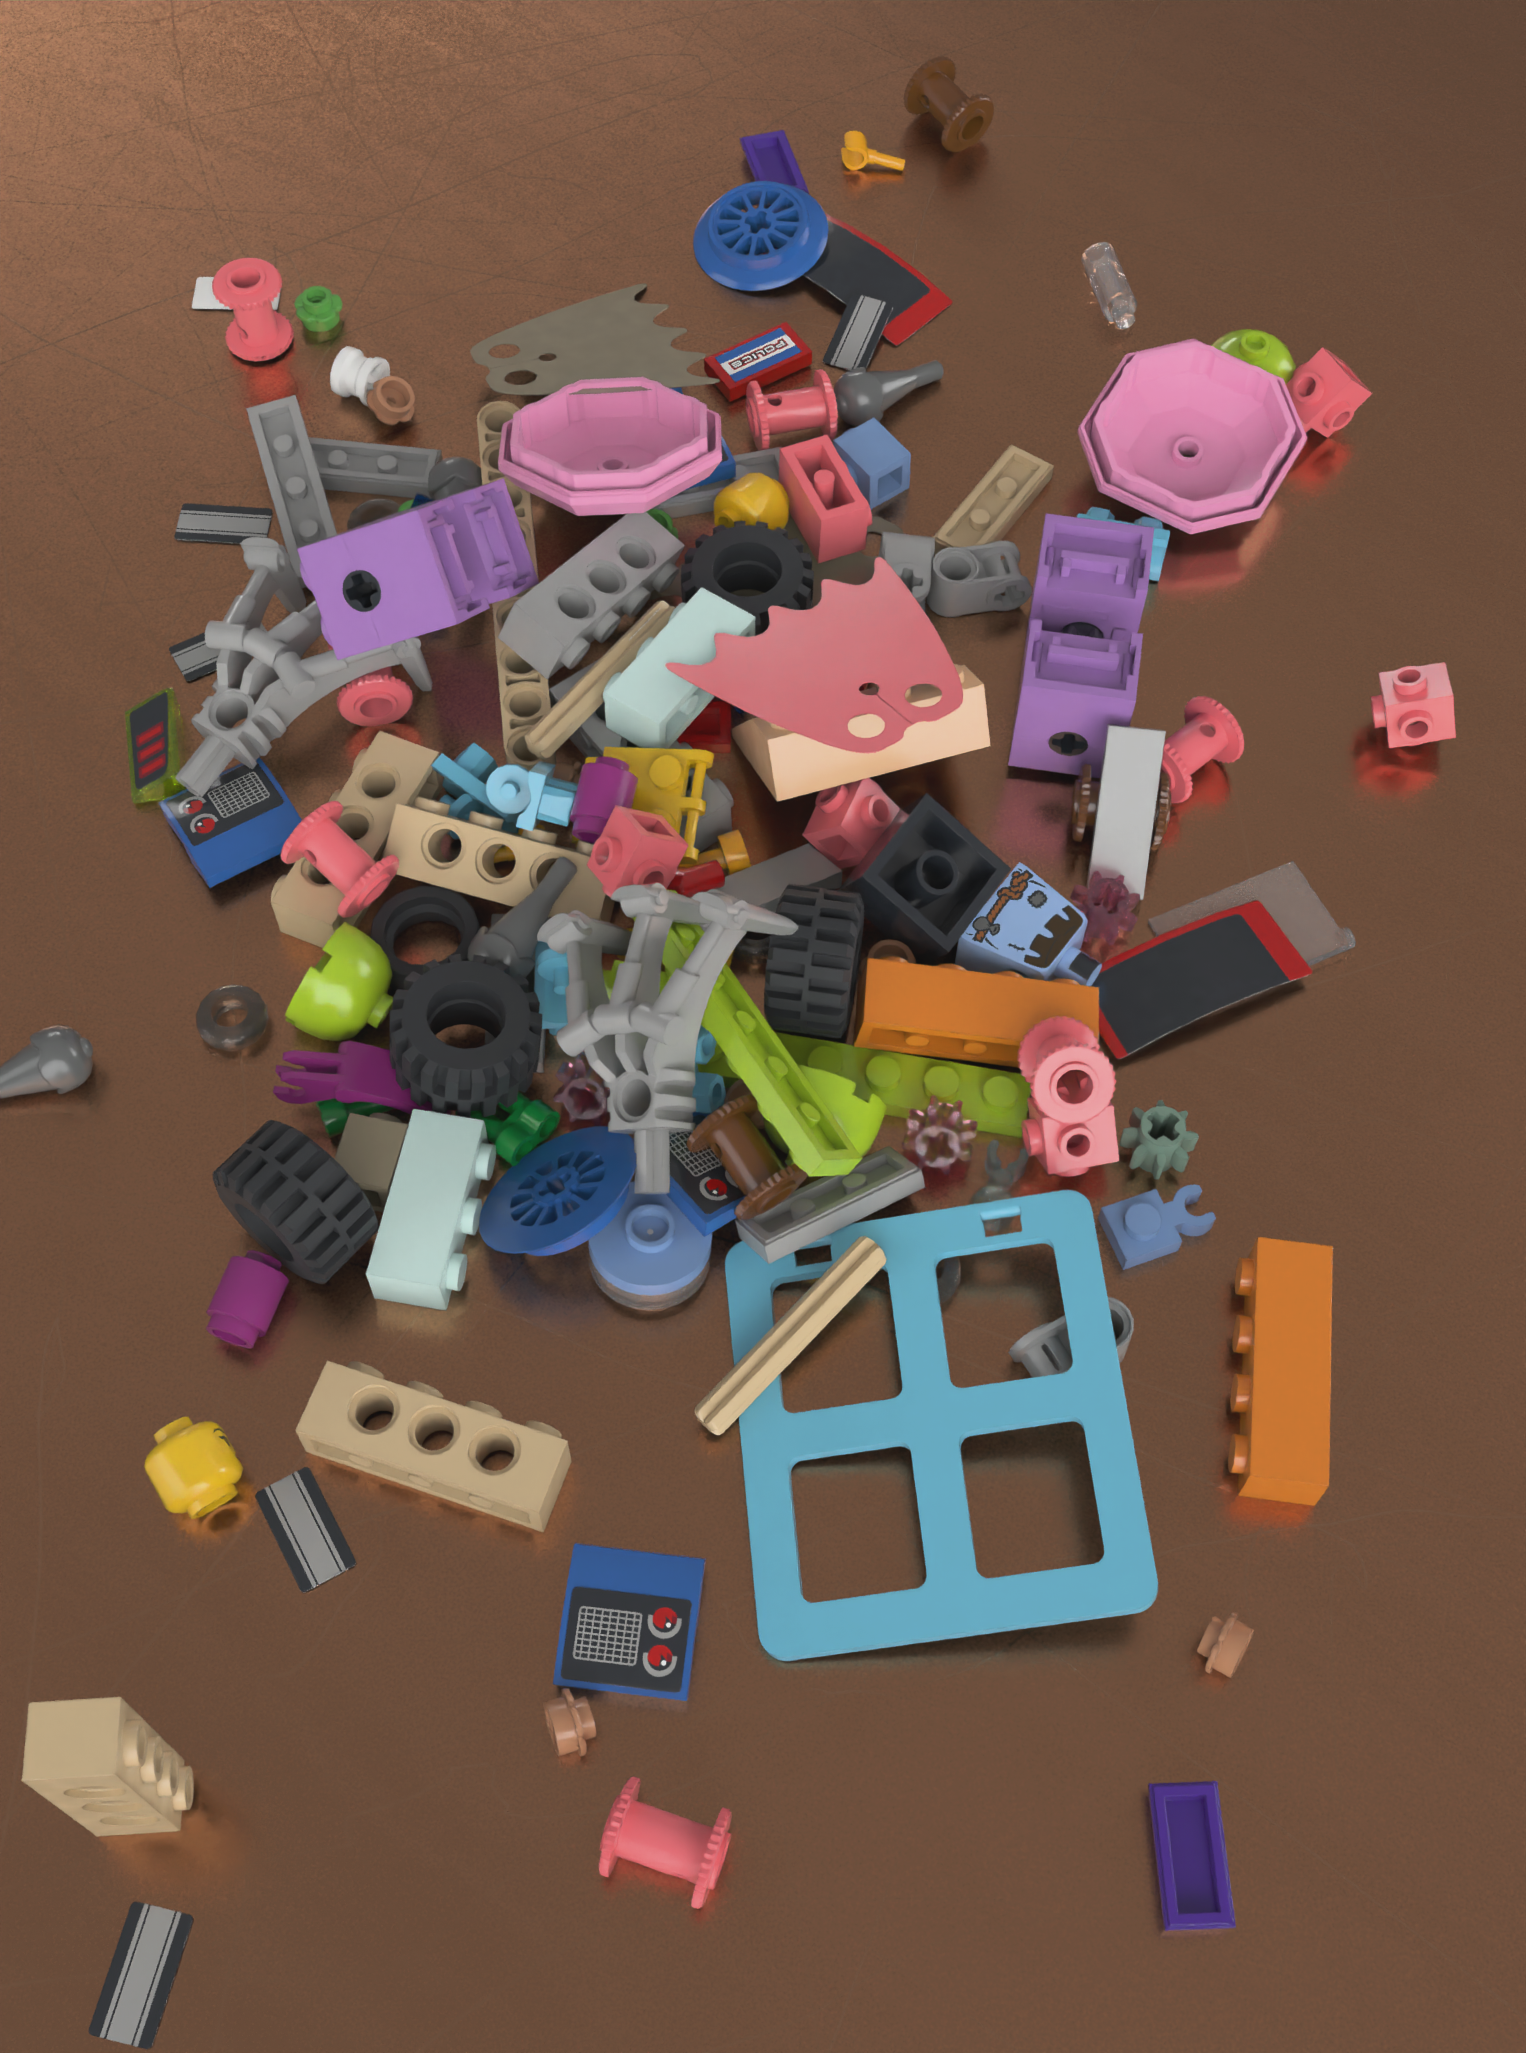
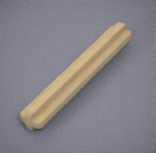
M664 600L657 601L525 734L524 739L528 750L541 759L551 757L604 702L603 692L610 678L617 672L623 673L636 659L637 653L644 641L649 637L655 638L668 624L675 607L670 606Z
M866 1236L859 1237L695 1407L694 1413L710 1432L715 1435L723 1434L885 1265L887 1258L881 1247Z

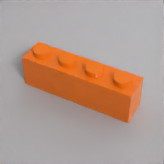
M886 956L879 959L867 958L857 986L854 1047L1018 1067V1049L1021 1047L1020 1042L1023 1041V1036L1028 1033V1029L1033 1028L1034 1024H1038L1041 1020H1046L1049 1017L1067 1016L1068 1018L1074 1017L1075 1020H1081L1082 1024L1088 1025L1089 1029L1094 1032L1098 1043L1099 987L1080 985L1075 980L1065 978L1051 981L1023 978L1022 975L1011 971H1000L993 974L967 971L962 966L956 964H941L937 966L913 964L895 956Z
M1257 1237L1248 1258L1240 1257L1238 1260L1235 1275V1293L1237 1295H1245L1244 1315H1237L1234 1324L1233 1351L1243 1353L1242 1374L1236 1373L1233 1378L1230 1404L1232 1412L1240 1413V1434L1232 1435L1228 1456L1229 1472L1238 1474V1496L1315 1506L1329 1487L1333 1246Z

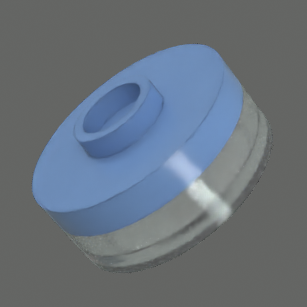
M635 1181L630 1182L627 1198L618 1214L604 1229L588 1240V1258L591 1274L599 1288L611 1299L622 1305L641 1310H658L672 1307L691 1297L705 1281L711 1262L712 1233L704 1237L666 1194H635Z

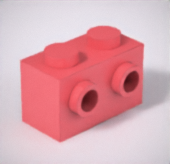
M828 435L780 448L778 482L787 492L789 513L818 564L865 550L867 527L872 524L871 509L867 499L862 495L847 465L841 459Z

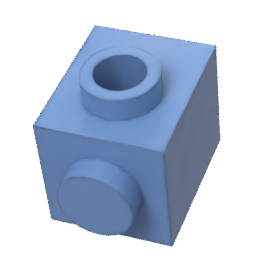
M875 418L866 421L856 428L848 429L840 437L833 440L835 449L847 465L862 495L867 499L870 509L909 488L911 453Z

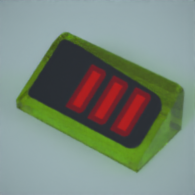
M169 687L125 712L131 795L134 804L167 799L187 789L175 779L176 775L186 764L181 708L174 688Z

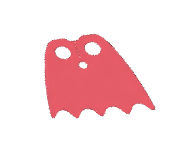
M881 557L875 559L873 577L865 584L852 585L831 579L822 580L821 600L818 605L811 609L793 610L780 606H770L768 608L770 624L768 629L762 634L745 637L716 633L714 635L716 657L711 662L702 665L670 662L665 665L669 671L695 686L760 719L825 745L855 753L869 754L882 751L899 742L904 737V732L908 727L918 722L937 721L957 710L963 702V688L960 677L937 630L904 582L887 561ZM865 683H875L879 686V691L873 695H864L859 691V687ZM926 683L934 685L942 693L940 701L929 707L914 706L905 699L906 691L911 686ZM860 714H873L882 718L885 727L877 736L861 738L851 734L848 730V723L852 718Z

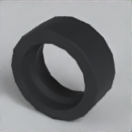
M418 886L399 892L381 906L372 921L370 938L381 946L390 960L393 975L390 987L394 991H397V989L404 990V979L413 971L423 975L424 965L410 964L398 959L393 949L394 942L399 934L411 925L424 921H442L456 927L459 930L461 942L456 951L451 955L461 954V960L468 961V947L479 931L480 925L474 908L460 894L443 887ZM448 957L438 963L440 965L446 964Z

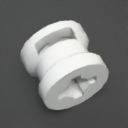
M346 346L338 353L330 373L331 390L342 397H349L351 395L359 397L363 405L368 406L366 401L367 393L369 390H373V384L376 381L390 376L389 363L381 357H364L361 350Z

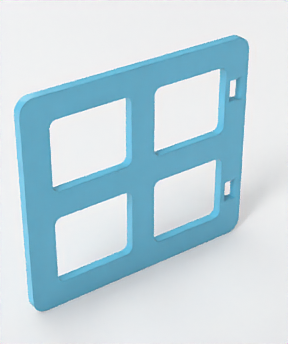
M1061 1190L851 1223L800 1248L807 1249L831 1245L832 1261L797 1266V1258L795 1253L792 1252L768 1264L744 1241L737 1243L730 1249L725 1259V1272L735 1366L776 1324L773 1292L778 1285L820 1278L859 1237L866 1236L881 1247L887 1258L885 1265L881 1269L885 1270L889 1277L902 1378V1391L897 1397L892 1399L790 1413L784 1409L780 1373L739 1416L758 1634L762 1646L772 1657L782 1661H792L1143 1612L1154 1603L1158 1595L1157 1572L1091 1204L1083 1194L1074 1190ZM1021 1215V1232L986 1237L982 1221ZM1040 1243L1050 1245L1054 1249L1073 1359L1071 1368L1061 1374L959 1388L953 1385L950 1376L936 1276V1266L939 1261L950 1257ZM1070 1421L1079 1423L1085 1431L1104 1545L1103 1558L1095 1564L995 1578L981 1576L977 1570L961 1455L962 1442L967 1437ZM899 1446L906 1447L911 1451L927 1573L926 1581L921 1587L916 1589L815 1603L806 1601L803 1597L791 1480L793 1466L803 1460Z

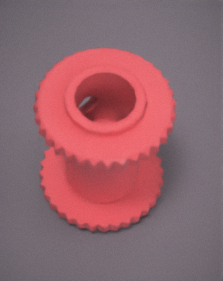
M241 258L221 267L214 276L212 289L216 300L224 304V307L229 306L234 311L235 318H233V322H230V326L227 327L225 332L226 344L229 350L237 355V357L249 361H265L281 355L292 343L294 332L290 320L286 319V316H282L281 313L273 311L271 301L278 297L277 294L281 292L280 289L282 288V278L278 269L270 264V262L258 258Z
M819 369L815 371L814 383L811 387L766 395L762 394L757 381L749 382L746 391L747 421L750 433L759 451L769 448V436L810 428L821 427L823 435H828L830 440L835 438L838 419L837 402L830 379L824 370Z
M328 644L329 651L333 650V647ZM390 666L350 681V684H346V687L342 688V691L339 692L336 703L338 711L346 720L360 726L370 727L389 724L403 717L413 704V694L410 687L406 685V682H401V679H396L393 676L392 667Z
M1197 696L1188 701L1184 710V722L1186 725L1164 742L1160 772H1166L1169 776L1171 803L1184 802L1189 798L1193 790L1192 777L1190 775L1209 760L1216 759L1218 762H1227L1229 764L1238 760L1243 754L1244 737L1237 720L1224 705L1212 698Z
M330 801L315 809L297 825L282 847L281 860L286 864H291L305 857L345 895L337 911L341 917L349 918L369 906L384 892L398 871L399 859L394 854L378 862L371 858L336 824L344 808H342L343 806L338 801Z
M1049 1017L1046 1020H1041L1038 1024H1034L1033 1028L1028 1029V1033L1023 1036L1017 1058L1021 1075L1025 1077V1082L1030 1083L1029 1086L1032 1089L1031 1096L1034 1097L1033 1101L1038 1105V1110L1043 1111V1114L1049 1116L1050 1120H1056L1058 1123L1064 1122L1066 1125L1070 1123L1074 1125L1084 1123L1087 1120H1092L1093 1117L1099 1116L1100 1112L1105 1111V1107L1110 1104V1100L1114 1097L1113 1092L1116 1090L1114 1086L1116 1083L1114 1078L1116 1073L1113 1070V1064L1109 1062L1107 1056H1104L1103 1051H1099L1100 1045L1097 1043L1098 1039L1094 1036V1032L1089 1029L1088 1025L1082 1024L1081 1020H1075L1074 1017Z
M637 1777L629 1778L621 1794L617 1795L603 1831L598 1866L600 1874L609 1877L618 1857L695 1883L691 1907L697 1909L703 1907L710 1889L714 1890L729 1846L731 1833H728L732 1817L730 1809L722 1807L713 1828L638 1802L641 1780Z

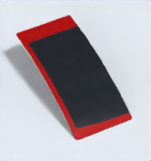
M825 214L828 222L826 246L817 262L803 275L828 290L846 305L854 293L892 304L893 309L882 335L893 345L898 346L952 304V300L922 273L887 247L851 225Z
M1255 900L1214 913L1166 932L1102 963V968L1091 985L1092 987H1099V1033L1117 1059H1122L1156 1039L1211 1012L1269 988L1311 975L1312 970L1262 903Z

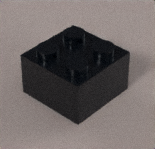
M926 793L899 811L839 890L860 893L864 905V917L889 939L897 940L907 945L914 955L916 963L925 965L950 952L1011 868Z

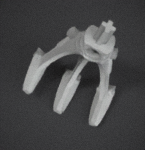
M250 537L243 540L240 545L244 551V562H246L248 569L255 571L242 595L235 597L223 621L210 620L206 626L205 642L207 647L220 649L216 662L217 680L211 686L215 694L213 697L207 696L201 704L203 710L199 714H195L191 719L192 724L205 740L176 775L175 779L192 794L203 797L232 758L254 769L257 765L256 760L260 755L266 756L272 748L270 742L275 738H280L287 730L286 727L303 711L333 690L373 671L402 663L417 687L422 691H431L432 679L420 648L421 641L416 636L337 660L334 649L301 660V656L322 634L321 614L316 600L306 607V598L299 578L289 561V554L283 545H279L273 539L263 537ZM275 594L291 614L268 632H265L259 627L267 606ZM246 718L241 725L232 728L236 722Z
M660 883L628 885L618 888L612 894L611 900L621 903L622 910L626 916L630 918L636 917L633 931L612 923L590 918L578 910H573L569 914L559 913L546 921L538 931L537 940L546 942L557 953L565 954L567 952L569 985L565 989L568 1024L558 1030L556 1035L557 1041L562 1050L570 1056H577L584 1051L589 1065L604 1079V1087L610 1088V1097L607 1098V1111L610 1112L608 1131L634 1134V1153H636L635 1194L670 1193L669 1133L688 1132L695 1129L693 1112L696 1111V1098L693 1097L692 1091L696 1084V1046L702 1018L716 980L730 954L747 931L775 935H792L798 930V925L785 916L716 889L696 893L691 899L666 890ZM672 922L694 925L710 924L682 969L676 968L660 993L662 956ZM602 953L626 956L625 962L619 964L610 1000L603 977Z

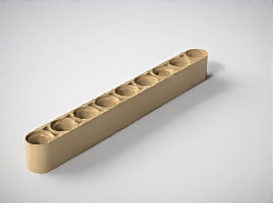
M508 401L490 402L483 406L477 415L482 485L504 478L539 581L531 493L513 484L498 468L503 423L513 419V414L520 409ZM535 586L511 598L492 603L506 763L518 764L527 768L528 771L539 761L557 764L556 751L548 759H541L528 750L524 739L525 734L551 709L549 679L541 675L501 641L498 636L513 604Z

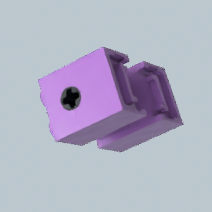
M504 478L391 514L297 549L301 559L300 571L302 579L307 588L313 592L321 614L320 623L323 636L328 644L333 647L337 660L459 624L489 609V604L511 598L539 584Z
M1045 514L1031 596L1009 766L1079 775L1081 766L1091 764V777H1101L1107 724L1130 726L1136 703L1143 634L1138 633L1148 591L1154 527Z

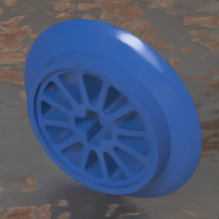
M772 181L750 182L728 191L706 209L699 219L694 232V253L704 272L720 284L746 291L773 289L801 277L817 262L827 243L828 222L820 204L805 191L788 184ZM759 204L758 208H753V205Z
M597 1126L571 1131L537 1147L524 1156L516 1166H512L500 1178L487 1196L479 1217V1231L482 1239L489 1247L500 1252L512 1254L527 1253L534 1256L562 1253L591 1239L613 1220L625 1203L629 1192V1183L636 1169L634 1140L629 1134L609 1132L606 1126Z

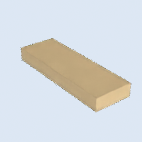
M1011 444L933 536L935 537L934 553L937 554L942 549L949 547H968L1001 541L1051 480L1054 465Z

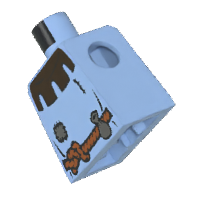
M1020 862L959 938L955 964L962 966L967 971L991 974L1000 971H1011L1022 975L1023 978L1045 981L1065 978L1075 980L1084 986H1091L1102 968V963L1079 950L1082 946L1088 923L1085 914Z

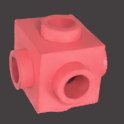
M1324 347L1308 362L1300 365L1293 372V378L1286 384L1305 433L1312 428L1327 438L1334 431L1345 427L1353 418L1354 411L1372 394L1343 360Z
M1445 662L1423 666H1406L1398 670L1378 673L1380 695L1370 696L1374 728L1385 727L1389 748L1416 746L1426 742L1456 738L1454 697Z
M870 778L824 789L816 797V808L805 828L803 836L839 869L855 866L861 862L896 817L900 808L883 792L880 785Z
M615 805L601 836L593 846L587 866L603 884L602 890L609 897L618 888L628 885L660 883L667 889L689 845L662 815Z
M1034 1097L1027 1098L1030 1119L1023 1120L1021 1123L1024 1146L1028 1156L1035 1155L1048 1174L1055 1173L1056 1175L1066 1177L1077 1176L1087 1172L1091 1166L1119 1161L1114 1106L1111 1102L1105 1107V1111L1100 1112L1099 1116L1093 1117L1092 1120L1075 1125L1072 1123L1066 1125L1064 1122L1058 1123L1056 1120H1050L1049 1116H1045L1043 1111L1038 1110V1105L1033 1101Z

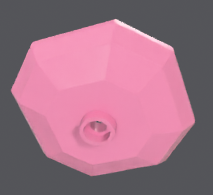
M1194 338L1126 354L1079 425L1077 431L1099 492L1188 534L1261 518L1307 441L1306 433L1283 378ZM1182 455H1189V456H1192V457H1191V458H1187V457H1184V456H1182Z
M644 377L579 380L562 387L559 391L535 403L524 406L513 414V419L503 423L498 468L516 486L577 516L644 513L708 478L722 461L721 416L707 409V404L698 401L696 398L681 394L663 386L657 381ZM642 386L652 389L632 392L569 395L582 389Z

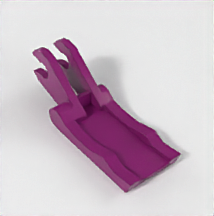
M344 1041L339 1044L338 1054L298 1050L283 1053L282 1060L305 1068L296 1069L290 1066L276 1065L275 1072L280 1077V1081L302 1087V1089L296 1090L290 1087L274 1086L273 1093L276 1097L287 1103L305 1104L336 1098L342 1103L362 1101L396 1108L412 1115L413 1109L432 1112V1103L427 1101L420 1107L411 1100V1087L405 1090L400 1088L396 1081V1069L391 1067L390 1050L359 1042ZM447 1110L446 1114L451 1115V1110Z

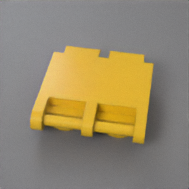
M604 747L603 756L626 762L630 766L629 772L638 778L631 809L662 815L678 834L680 833L682 816H687L684 840L689 846L679 864H696L699 850L694 848L698 818L705 815L707 804L706 801L702 800L706 769L711 768L713 765L714 754L700 749ZM587 757L585 764L595 763L597 757ZM690 768H695L691 796L685 797ZM572 836L571 843L576 844L577 847L579 839Z

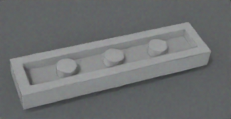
M296 395L246 409L290 562L299 578L301 587L304 588L307 586L301 576V559L297 549L337 534L301 409Z

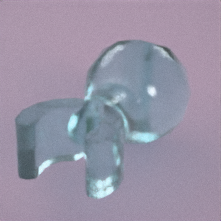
M992 1140L987 1148L984 1165L989 1175L987 1184L974 1192L969 1200V1205L1014 1198L1010 1193L1012 1182L1019 1180L1026 1170L1029 1157L1026 1149L1022 1148L1018 1160L1009 1163L1006 1169H1002V1162L997 1157L999 1142ZM1015 1216L982 1222L985 1230L998 1232L1007 1228Z

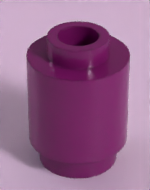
M601 756L596 758L595 763H586L582 766L570 814V820L574 823L572 835L577 839L595 844L596 840L601 836L615 805L632 808L638 778L629 772L630 766L626 762L612 757Z
M248 1250L245 1257L232 1256L206 1311L211 1317L206 1330L213 1336L233 1345L253 1348L257 1337L266 1335L289 1282V1279L280 1272L282 1263L267 1254L254 1250Z

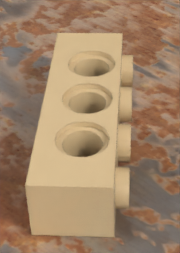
M379 730L369 748H363L358 753L353 765L352 774L343 789L336 790L330 797L329 802L338 801L343 806L342 808H344L336 824L350 838H360L354 841L376 862L383 859L396 803L415 806L417 796L435 800L442 790L444 778L433 770L431 766L439 757V752ZM305 857L295 862L288 875H282L277 880L271 894V905L280 931L321 948L325 946L330 937L344 922L357 928L371 904L352 917H341L337 910L345 895L332 883L322 884L329 880Z
M417 796L415 806L396 803L383 858L394 854L399 859L397 875L515 907L537 888L547 874L549 866L559 857H565L577 866V873L553 904L548 917H553L559 913L569 914L573 910H578L590 918L610 923L615 900H611V897L603 892V884L587 866L594 844L578 840L575 850L555 844L558 834L547 830L535 828L533 831L523 829L522 835L502 830L504 819L476 811L470 812L469 820L448 815L450 804ZM449 831H454L459 836L462 845L459 856L452 862L448 861L441 852V841ZM503 845L508 846L513 851L516 859L513 871L506 877L501 876L494 867V855Z
M330 1361L326 1362L295 1430L306 1452L544 1532L572 1462L568 1441L562 1439V1434L557 1429L538 1421L530 1420L523 1426L502 1419V1414L497 1409L478 1401H467L466 1405L463 1406L442 1399L443 1395L441 1392L421 1382L408 1381L407 1385L403 1386L385 1380L384 1375L380 1371L361 1362L351 1361L347 1367ZM377 1411L393 1413L391 1421L385 1427L378 1430L363 1428L365 1420L371 1414ZM444 1430L453 1434L450 1443L442 1449L427 1450L422 1447L424 1439L432 1432ZM505 1450L514 1455L511 1463L501 1470L490 1471L481 1466L484 1458L493 1451Z
M122 1697L29 1702L22 1781L96 1836L181 1831L182 1810H189L193 1802L194 1779L191 1766H184L185 1760Z

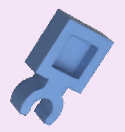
M1193 1184L1182 1187L1176 1192L1173 1201L1165 1204L1157 1189L1101 1208L1098 1216L1099 1222L1123 1270L1178 1251L1182 1243L1179 1233L1187 1236H1200L1212 1228L1216 1219L1213 1212L1205 1213L1202 1216H1193L1185 1209L1186 1205L1193 1204L1199 1200L1202 1193L1200 1185Z

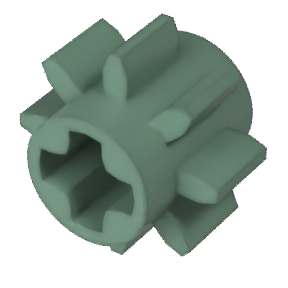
M1158 1100L1156 1107L1146 1112L1135 1107L1129 1119L1131 1127L1123 1129L1119 1141L1120 1146L1132 1148V1158L1129 1167L1131 1169L1140 1167L1145 1171L1151 1172L1154 1179L1158 1180L1162 1172L1171 1167L1182 1173L1189 1160L1187 1152L1194 1150L1199 1138L1197 1133L1186 1131L1185 1121L1188 1112L1186 1110L1178 1112L1173 1108L1167 1107L1163 1100Z

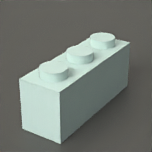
M701 587L687 603L682 602L674 609L668 624L655 638L649 637L644 641L637 653L636 659L623 673L617 672L610 678L603 692L606 728L641 748L668 749L715 696L669 671L665 666L666 663L702 665L711 662L716 657L714 635L716 633H726L745 637L755 636L756 617Z
M413 1109L366 1271V1276L375 1299L446 1311L451 1291L461 1290L467 1270V1255L462 1254L467 1234H476L482 1210V1200L476 1198L481 1179L490 1180L496 1159V1146L489 1144L484 1120Z

